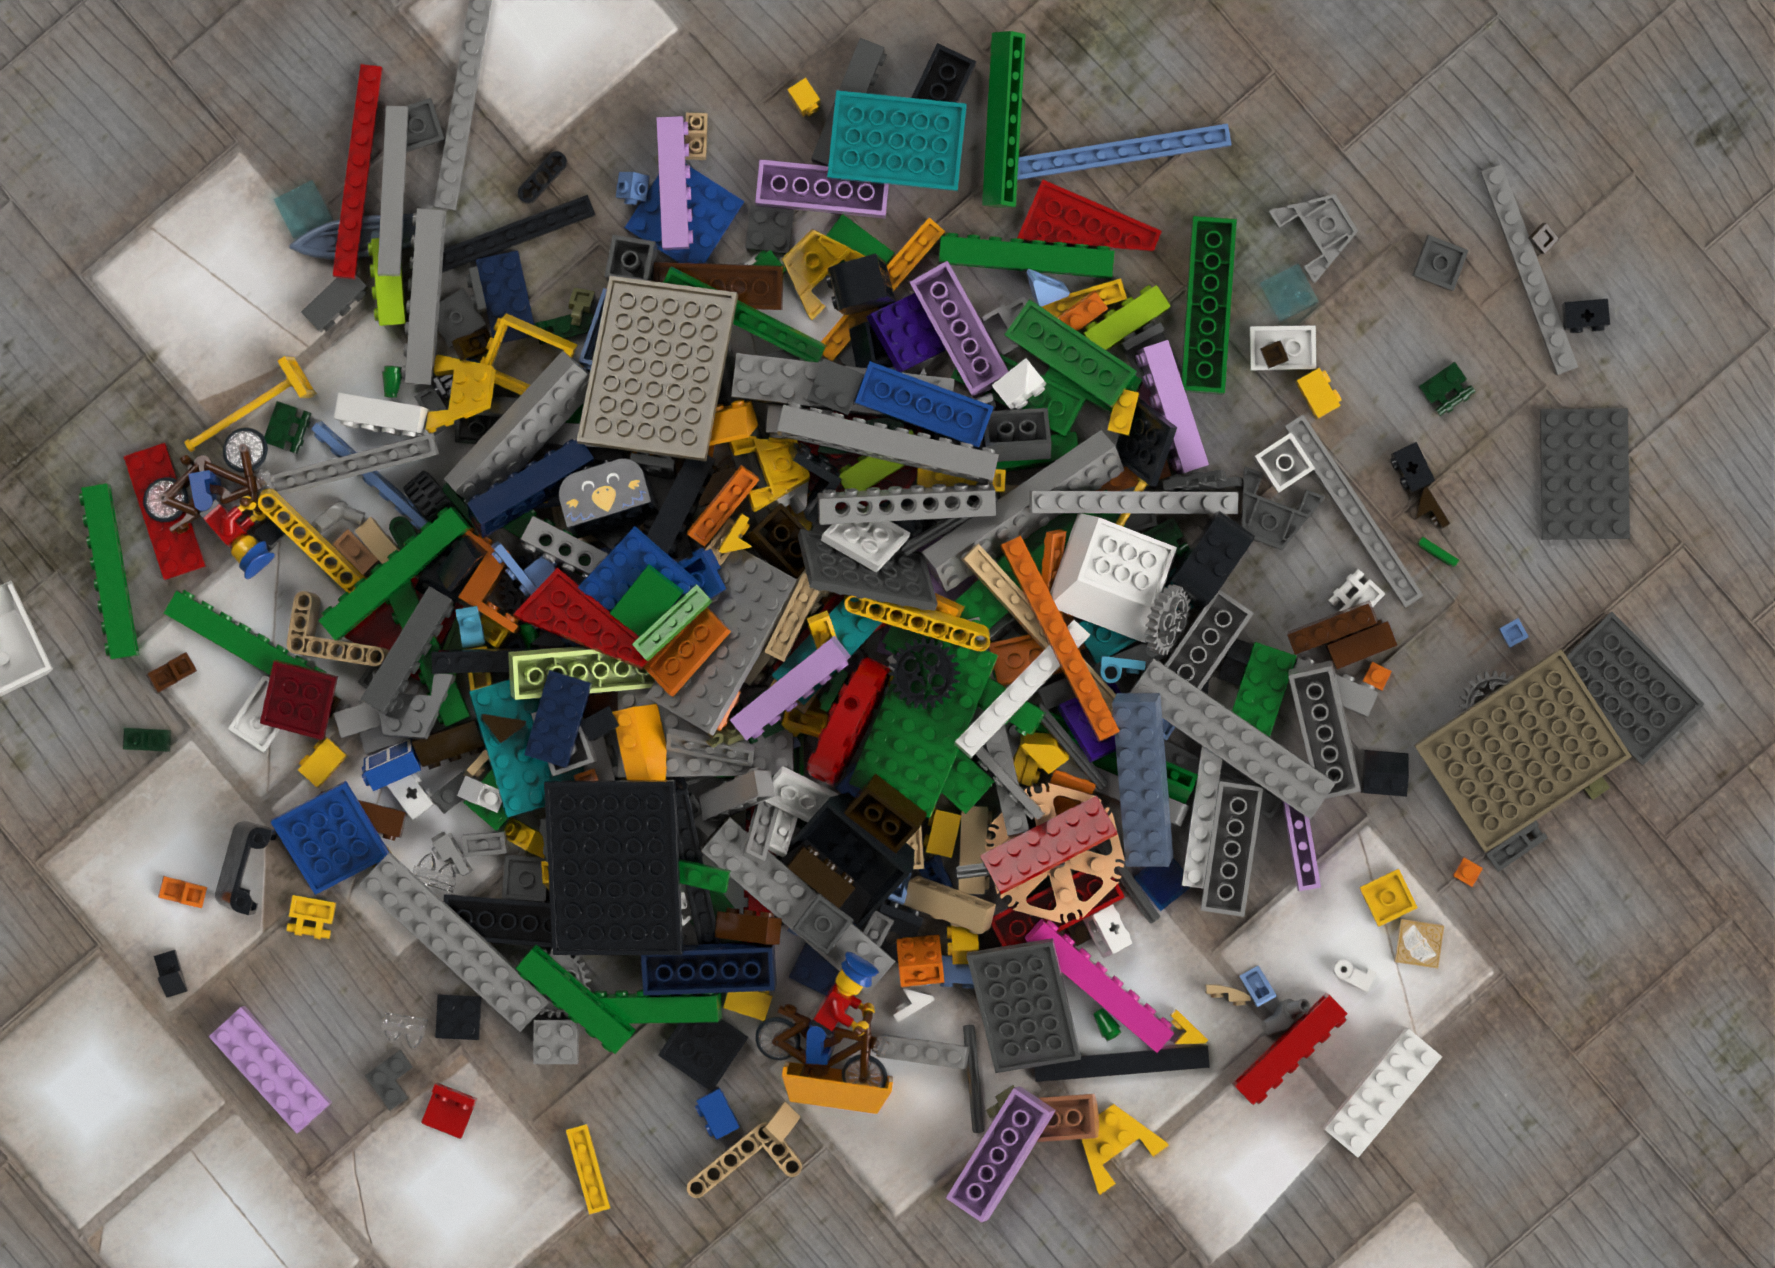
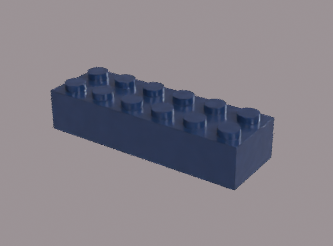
M571 439L564 443L563 447L559 450L548 452L542 460L529 463L525 470L519 473H512L501 484H493L484 494L473 496L467 503L469 519L483 539L558 495L564 479L575 472H579L585 466L594 467V458L584 444H578L577 439Z
M753 942L683 945L682 955H641L643 995L775 991L777 986L775 944Z

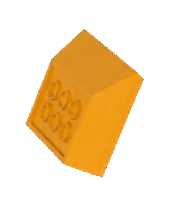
M785 1061L783 1066L782 1078L790 1102L878 1114L892 1092V1076H887L885 1088H880L883 1075L870 1073L867 1082L863 1084L859 1081L860 1072L847 1070L846 1078L848 1083H845L842 1080V1069L829 1068L828 1073L823 1077L816 1076L811 1070L809 1077H803L799 1075L804 1064Z

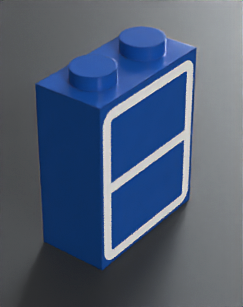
M412 738L364 758L362 778L366 786L370 785L372 790L375 791L421 771V763L413 747Z

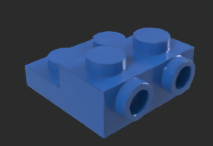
M701 548L692 553L693 557L691 559L685 558L678 562L681 567L701 583L700 588L710 599L726 590L718 573L721 567L712 549L705 550Z

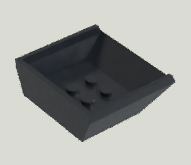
M847 792L830 797L791 840L787 855L784 857L778 855L777 858L788 864V860L796 854L803 844L805 846L810 844L819 851L820 858L823 860L828 858L837 865L836 870L842 874L845 871L854 879L855 889L839 909L854 919L853 922L860 929L913 871L915 850L905 843L897 853H894L846 816L844 812L853 798Z

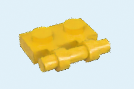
M292 895L289 917L297 918L296 924L288 923L286 931L293 932L297 936L304 934L314 936V939L319 940L321 938L330 939L331 930L323 929L324 923L333 924L336 902ZM304 920L316 921V927L304 926Z

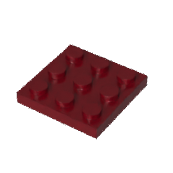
M274 660L260 724L323 740L338 676Z

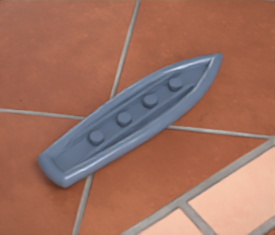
M403 214L402 249L411 247L412 235H415L416 226H413V214ZM380 215L363 216L358 258L369 257L368 243H371L372 238H377L380 235ZM340 220L325 223L311 229L292 242L289 248L311 257L335 260Z

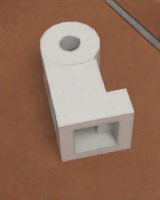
M1347 960L1337 961L1333 968L1338 978L1366 992L1377 973L1369 968L1364 973L1354 968Z

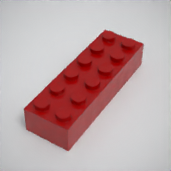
M1081 871L1072 874L1077 897L1082 902L1088 901L1103 885V880L1098 876ZM1114 877L1110 878L1111 880L1117 882ZM1117 884L1083 918L1081 910L1078 909L1077 911L1080 916L1078 920H1076L1075 914L1071 912L1067 915V923L1063 920V914H1060L1062 923L1052 922L1059 927L1057 931L1060 932L1125 898ZM1052 885L1026 898L1027 903L1034 907L1049 911L1056 907ZM1017 903L995 914L991 926L1002 947L1027 943L1025 936L1040 921L1041 917L1012 910L1018 905Z
M1325 993L1308 1012L1304 1013L1232 1084L1252 1105L1255 1103L1259 1105L1267 1098L1266 1092L1271 1087L1276 1089L1284 1081L1282 1077L1287 1072L1291 1074L1299 1067L1297 1062L1303 1057L1307 1059L1315 1051L1313 1047L1318 1042L1324 1043L1331 1036L1329 1032L1334 1027L1338 1029L1347 1020L1345 1016L1348 1013L1331 995Z

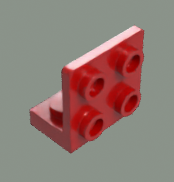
M437 1082L432 1089L433 1093L421 1123L461 1139L478 1098Z

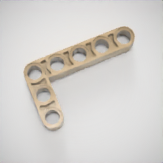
M300 591L295 595L287 637V648L291 653L374 667L381 666L389 653V650L386 648L315 637L320 598L317 594ZM309 597V604L305 606V599ZM305 618L306 624L304 628H302L301 622ZM301 640L302 647L298 649V642ZM321 643L322 650L318 653L317 647ZM341 646L342 653L338 656L337 649ZM359 649L362 651L360 659L357 658ZM381 652L382 659L378 662L377 655Z
M761 1122L696 1174L688 1182L687 1192L693 1198L702 1197L762 1147L789 1177L799 1175L802 1169V1162L785 1140L780 1143L784 1146L785 1152L781 1155H776L772 1150L776 1143L770 1137L762 1138L759 1135V1129L768 1123ZM745 1140L753 1142L754 1149L752 1151L746 1152L742 1149V1143ZM728 1154L735 1155L737 1163L732 1166L726 1164L725 1156ZM796 1161L799 1166L798 1170L795 1172L788 1171L786 1168L787 1162ZM717 1168L720 1172V1177L711 1179L708 1176V1170ZM693 1182H700L703 1186L702 1192L694 1193L691 1190V1184Z

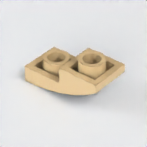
M686 113L685 122H688V135H685V144L689 143V157H685V160H706L708 113Z
M369 517L355 530L359 538L382 564L388 561L387 557L396 549L400 551L391 537L384 533L372 517Z
M1205 984V993L1211 994V998L1224 997V993H1227L1228 1001L1233 1002L1234 1006L1246 1005V1001H1251V996L1235 988Z
M784 1102L762 1130L778 1145L789 1134L801 1116Z

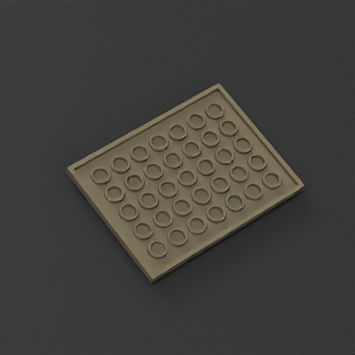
M609 276L577 443L706 461L737 305V292Z
M1561 648L1414 744L1485 853L1632 757Z

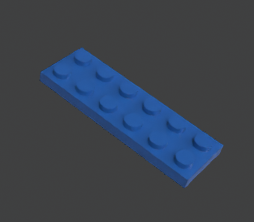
M869 362L855 400V404L959 442L972 444L976 448H979L994 408V406L873 362Z

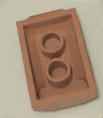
M1095 1094L1039 1097L1040 1100L1056 1111L1037 1142L1098 1138L1099 1118Z

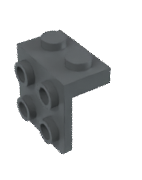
M1152 322L1144 326V332L1138 335L1135 332L1123 338L1125 342L1120 345L1131 367L1137 371L1136 376L1141 379L1145 374L1143 368H1139L1135 358L1138 355L1137 350L1167 340L1163 334L1165 329L1161 322L1157 325ZM1172 350V353H1173L1175 362H1176V364H1177L1178 360H1177V358H1176V356H1175V354H1174V352H1173V350Z

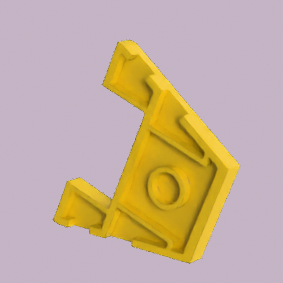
M811 229L781 259L811 320L826 307L811 290L828 274L827 269L839 264L843 259L847 262L865 257V255L814 229Z
M436 355L434 373L437 376L453 374L449 409L432 411L427 414L425 429L428 433L436 432V428L443 425L446 427L454 424L455 420L462 417L466 419L490 409L496 370L491 365L467 360L460 361L457 358Z
M749 436L748 438L729 442L733 456L750 452L756 453L768 487L751 490L747 495L753 512L762 509L810 480L808 469L794 462L789 451V447L793 442L798 444L797 440L771 437L768 440Z
M1114 1103L1098 1114V1138L1081 1139L1099 1195L1116 1184L1103 1164L1136 1140L1141 1139L1152 1156H1155L1169 1146L1165 1140Z

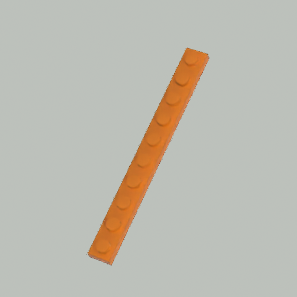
M1019 536L1002 544L1000 547L1098 741L1100 742L1119 733L1120 730L1022 537Z

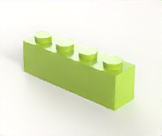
M379 237L372 238L371 243H368L369 256H373L374 264L370 265L371 278H375V286H372L373 300L377 299L378 307L374 308L375 321H379V326L406 324L402 263L400 276H378Z
M1148 285L1139 291L1141 294L1136 299L1130 297L1121 303L1123 307L1118 311L1112 309L1104 314L1103 317L1105 319L1100 323L1094 321L1086 326L1085 329L1087 331L1083 335L1107 351L1122 341L1124 337L1137 331L1170 309L1171 306L1157 285L1154 287Z
M910 429L909 434L915 435ZM862 455L857 459L859 462L851 467L848 464L840 469L839 477L842 479L841 484L844 489L854 488L858 491H866L867 488H871L905 465Z

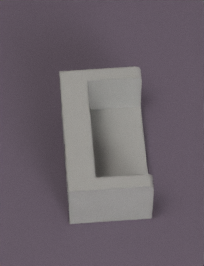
M1005 305L981 317L984 326L1001 355L1005 356L1020 347L1004 335L1014 322Z

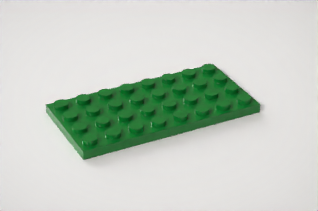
M912 632L908 643L913 646V640L917 639L919 644H921L922 638L925 637L929 644L932 637ZM935 639V645L937 646L939 642H943V650L950 647L948 655L956 654L952 661L960 663L959 666L955 667L956 671L961 672V674L955 675V679L959 680L960 683H953L952 685L957 691H949L951 699L944 696L943 705L936 701V708H933L928 703L927 709H923L922 703H920L918 708H914V701L907 705V697L900 700L901 691L893 692L897 684H891L849 784L862 789L871 777L877 774L925 811L928 818L932 816L959 752V748L954 743L969 728L999 656L987 650L975 651L939 639ZM924 647L920 652L911 651L917 657V660H909L906 663V669L909 672H913L917 667L916 663H921L923 672L920 673V676L925 678L927 686H923L920 681H915L912 684V690L914 693H919L922 689L926 690L925 700L930 694L939 696L932 687L942 686L944 679L941 675H936L933 678V684H929L927 674H930V671L925 670L923 661H927L930 666H934L938 661V657L934 653L924 657Z

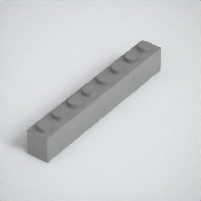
M417 208V213L413 214V226H416L415 235H412L411 238L414 257H410L409 264L413 272L412 278H409L408 291H411V300L407 301L406 311L410 315L409 322L405 324V335H408V344H404L403 355L407 357L406 365L402 367V378H405V383L434 385L446 211Z

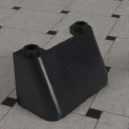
M248 821L238 822L234 826L215 891V898L219 904L241 914H256L258 903L252 900L250 896L251 890L241 888V883L251 848L262 849L271 840L276 841L278 834L275 829Z

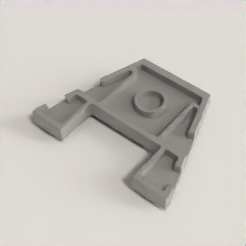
M1335 194L1272 209L1268 212L1278 229L1298 217L1321 252V256L1303 266L1313 284L1317 282L1358 232Z

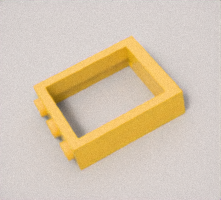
M506 313L502 318L497 319L493 329L496 330L494 338L491 337L486 346V349L489 350L486 357L483 356L480 363L493 366L508 326L564 350L572 359L578 345ZM496 370L494 383L520 395L530 386V384Z

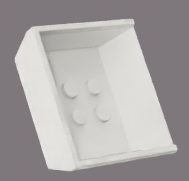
M1078 513L1050 594L1059 611L1145 643V639L1148 636L1145 635L1148 629L1145 624L1149 622L1147 616L1152 612L1150 608L1155 606L1154 600L1159 599V592L1163 593L1177 553V547L1102 518Z
M12 581L0 585L1 697L47 675L53 669Z

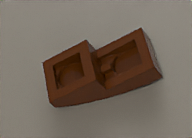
M187 652L149 672L146 676L158 694L197 672Z

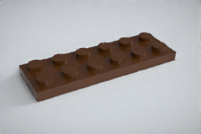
M654 262V282L663 283L672 266L717 290L737 292V300L754 309L783 310V266Z

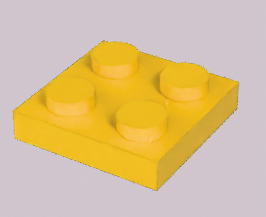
M1399 869L1359 887L1378 927L1418 908Z

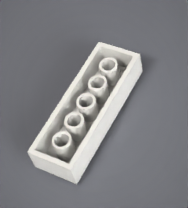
M1406 1027L1322 1128L1355 1156L1359 1157L1442 1056Z

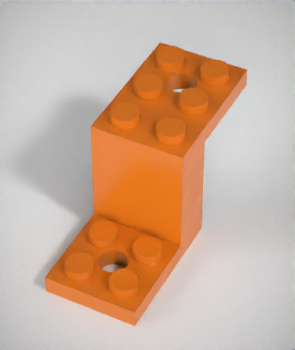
M471 527L461 537L464 538L469 535L488 552L458 597L473 607L477 606L480 612L517 634L520 630V626L517 624L519 620L508 613L505 616L499 613L501 608L488 601L486 603L502 578L501 575L506 572L507 566L504 562L499 564L493 557L492 553L494 550L491 547L493 541L487 537L482 539L480 534L476 536L473 534L475 529Z

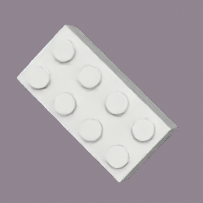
M338 393L334 419L339 420L340 425L349 428L359 429L361 425L362 429L380 433V429H382V432L400 436L401 432H403L402 435L416 438L429 434L425 428L427 414L432 412V410L422 406Z

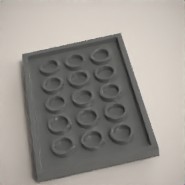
M1628 408L1540 409L1542 540L1630 539Z
M800 529L798 540L810 588L818 591L835 592L840 595H852L857 598L873 599L878 602L894 603L899 606L916 607L920 610L935 611L937 600L928 566L922 552L914 551L906 556L901 548H899L876 573L821 541L823 533Z
M1612 611L1566 656L1629 753L1642 766L1704 705Z
M1053 938L967 952V960L995 1073L1081 1060V1052Z

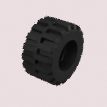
M424 470L403 487L407 497L428 522L431 521L433 523L438 519L437 514L445 507L448 509L450 507L456 508L443 492L442 487Z

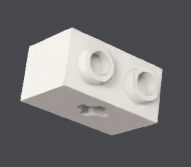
M417 772L387 785L412 820L417 819L435 805L434 801L430 798L433 793L429 788L424 789L420 784L422 779ZM409 788L417 789L418 792H416V799L414 797H408L410 791L408 790Z
M1113 904L1083 919L1102 958L1112 955L1132 944L1130 934L1125 929L1120 919V914Z

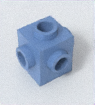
M619 172L616 198L623 199L624 204L637 205V202H646L649 176L635 172Z

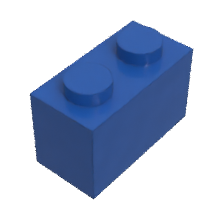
M721 1088L696 1100L698 1105L695 1108L700 1117H705L708 1123L705 1127L710 1137L715 1136L717 1140L740 1128V1124Z

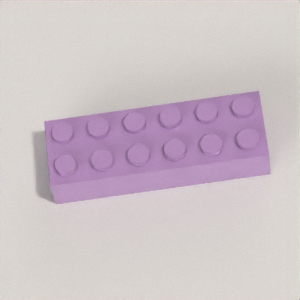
M759 160L755 204L756 206L886 219L889 184L827 178L828 166Z
M946 261L910 281V284L970 394L975 399L993 389L992 385L1008 373L1009 370L953 268Z
M1166 340L1137 350L1138 355L1135 358L1138 367H1142L1145 376H1142L1145 388L1150 390L1151 397H1149L1151 407L1177 427L1169 450L1171 455L1169 462L1172 471H1176L1178 475L1209 465L1169 341Z
M245 1006L240 1007L209 1036L296 1133L302 1131L332 1103Z
M1021 1086L1013 1088L946 1199L981 1223L987 1221L1056 1110Z

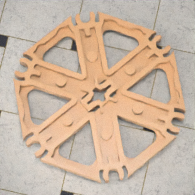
M1042 783V792L1037 794L1034 792L1033 786H1031L1030 793L1032 796L1030 798L1045 812L1039 820L1034 817L1036 826L1056 817L1053 799L1056 796H1065L1083 803L1094 797V795L1048 783L1049 792H1046V785ZM1111 812L1108 816L1116 829L1114 817ZM1003 813L991 823L999 827L998 830L994 827L988 828L989 831L995 833V838L992 840L985 839L987 843H994L993 847L985 845L986 852L1023 834L1007 835ZM1118 835L1110 838L1112 852L1109 855L1085 851L1065 861V866L1052 868L1001 894L1000 898L1002 899L1004 896L1010 895L1012 901L1008 904L1009 907L1013 906L1016 901L1018 902V905L1012 910L1062 923L1060 914H1063V920L1067 923V915L1071 912L1075 914L1076 920H1078L1080 917L1078 909L1081 910L1083 918L1119 883L1110 879L1111 877L1120 879L1121 876L1114 873V868L1117 866L1124 867V864L1115 861L1116 859L1125 861ZM1070 869L1100 877L1103 880L1102 887L1088 901H1080L1077 897ZM1048 875L1056 900V907L1051 911L1031 906L1026 901L1027 895Z

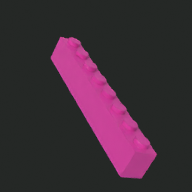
M1041 918L1025 936V940L1033 942L1053 938L1061 972L1158 1053L1174 1035L1171 1029L1172 1024L1165 1017L1158 1018L1155 1015L1156 1010L1148 1003L1143 1005L1139 1001L1140 996L1132 989L1129 991L1122 987L1124 983L1117 976L1110 977L1106 973L1108 969L1099 961L1095 964L1090 960L1091 955L1084 948L1080 950L1073 945L1075 941L1065 933L1062 936L1057 931L1059 927L1051 920L1046 922Z

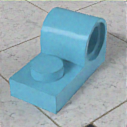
M478 607L456 609L463 648L485 645L483 625Z
M1101 656L1100 676L1104 682L1114 683L1120 679L1122 668L1127 669L1126 673L1139 674L1140 670H1145L1146 661ZM1107 667H1114L1116 669L1117 675L1114 679H1108L1105 676V669Z

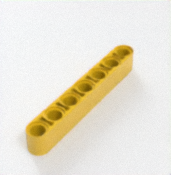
M268 488L260 493L258 499L260 510L341 588L350 594L356 589L354 585L362 578L367 579L275 490ZM269 496L273 498L274 503L270 505L265 504L263 498ZM284 511L290 515V518L283 520L278 514ZM302 527L306 532L303 535H298L294 529ZM318 542L321 548L314 550L310 547V543ZM334 557L337 563L329 565L325 559ZM349 572L353 577L350 580H345L341 574Z
M844 595V605L850 613L975 651H985L990 646L989 629L982 624L936 610H920L916 607L899 606L894 603L878 602L868 598H858L859 601L852 602L849 599L856 596ZM878 604L880 607L872 608L871 605ZM894 610L901 611L898 615H894L891 612ZM921 617L922 620L914 621L912 618ZM935 623L943 624V626L939 628L934 627L933 625ZM961 629L964 632L961 634H957L954 631ZM977 636L985 637L983 640L975 639Z

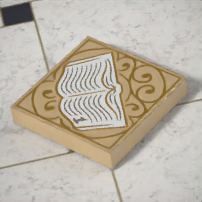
M1400 919L1394 962L1438 969L1445 925Z

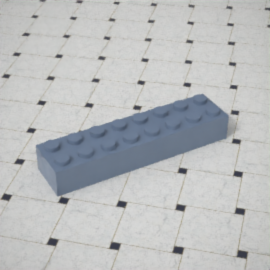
M1117 693L1112 702L1113 718L1120 730L1119 733L1115 734L1125 864L1126 867H1169L1173 859L1161 695L1160 693Z

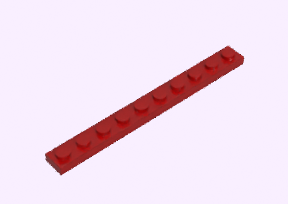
M360 64L333 267V277L355 280L382 79V66Z

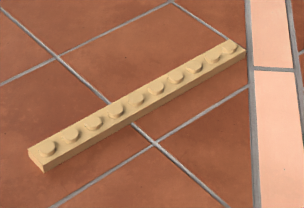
M976 544L961 560L1041 648L1045 650L1050 644L1024 593L979 544ZM1085 661L1113 716L1112 702L1116 694Z

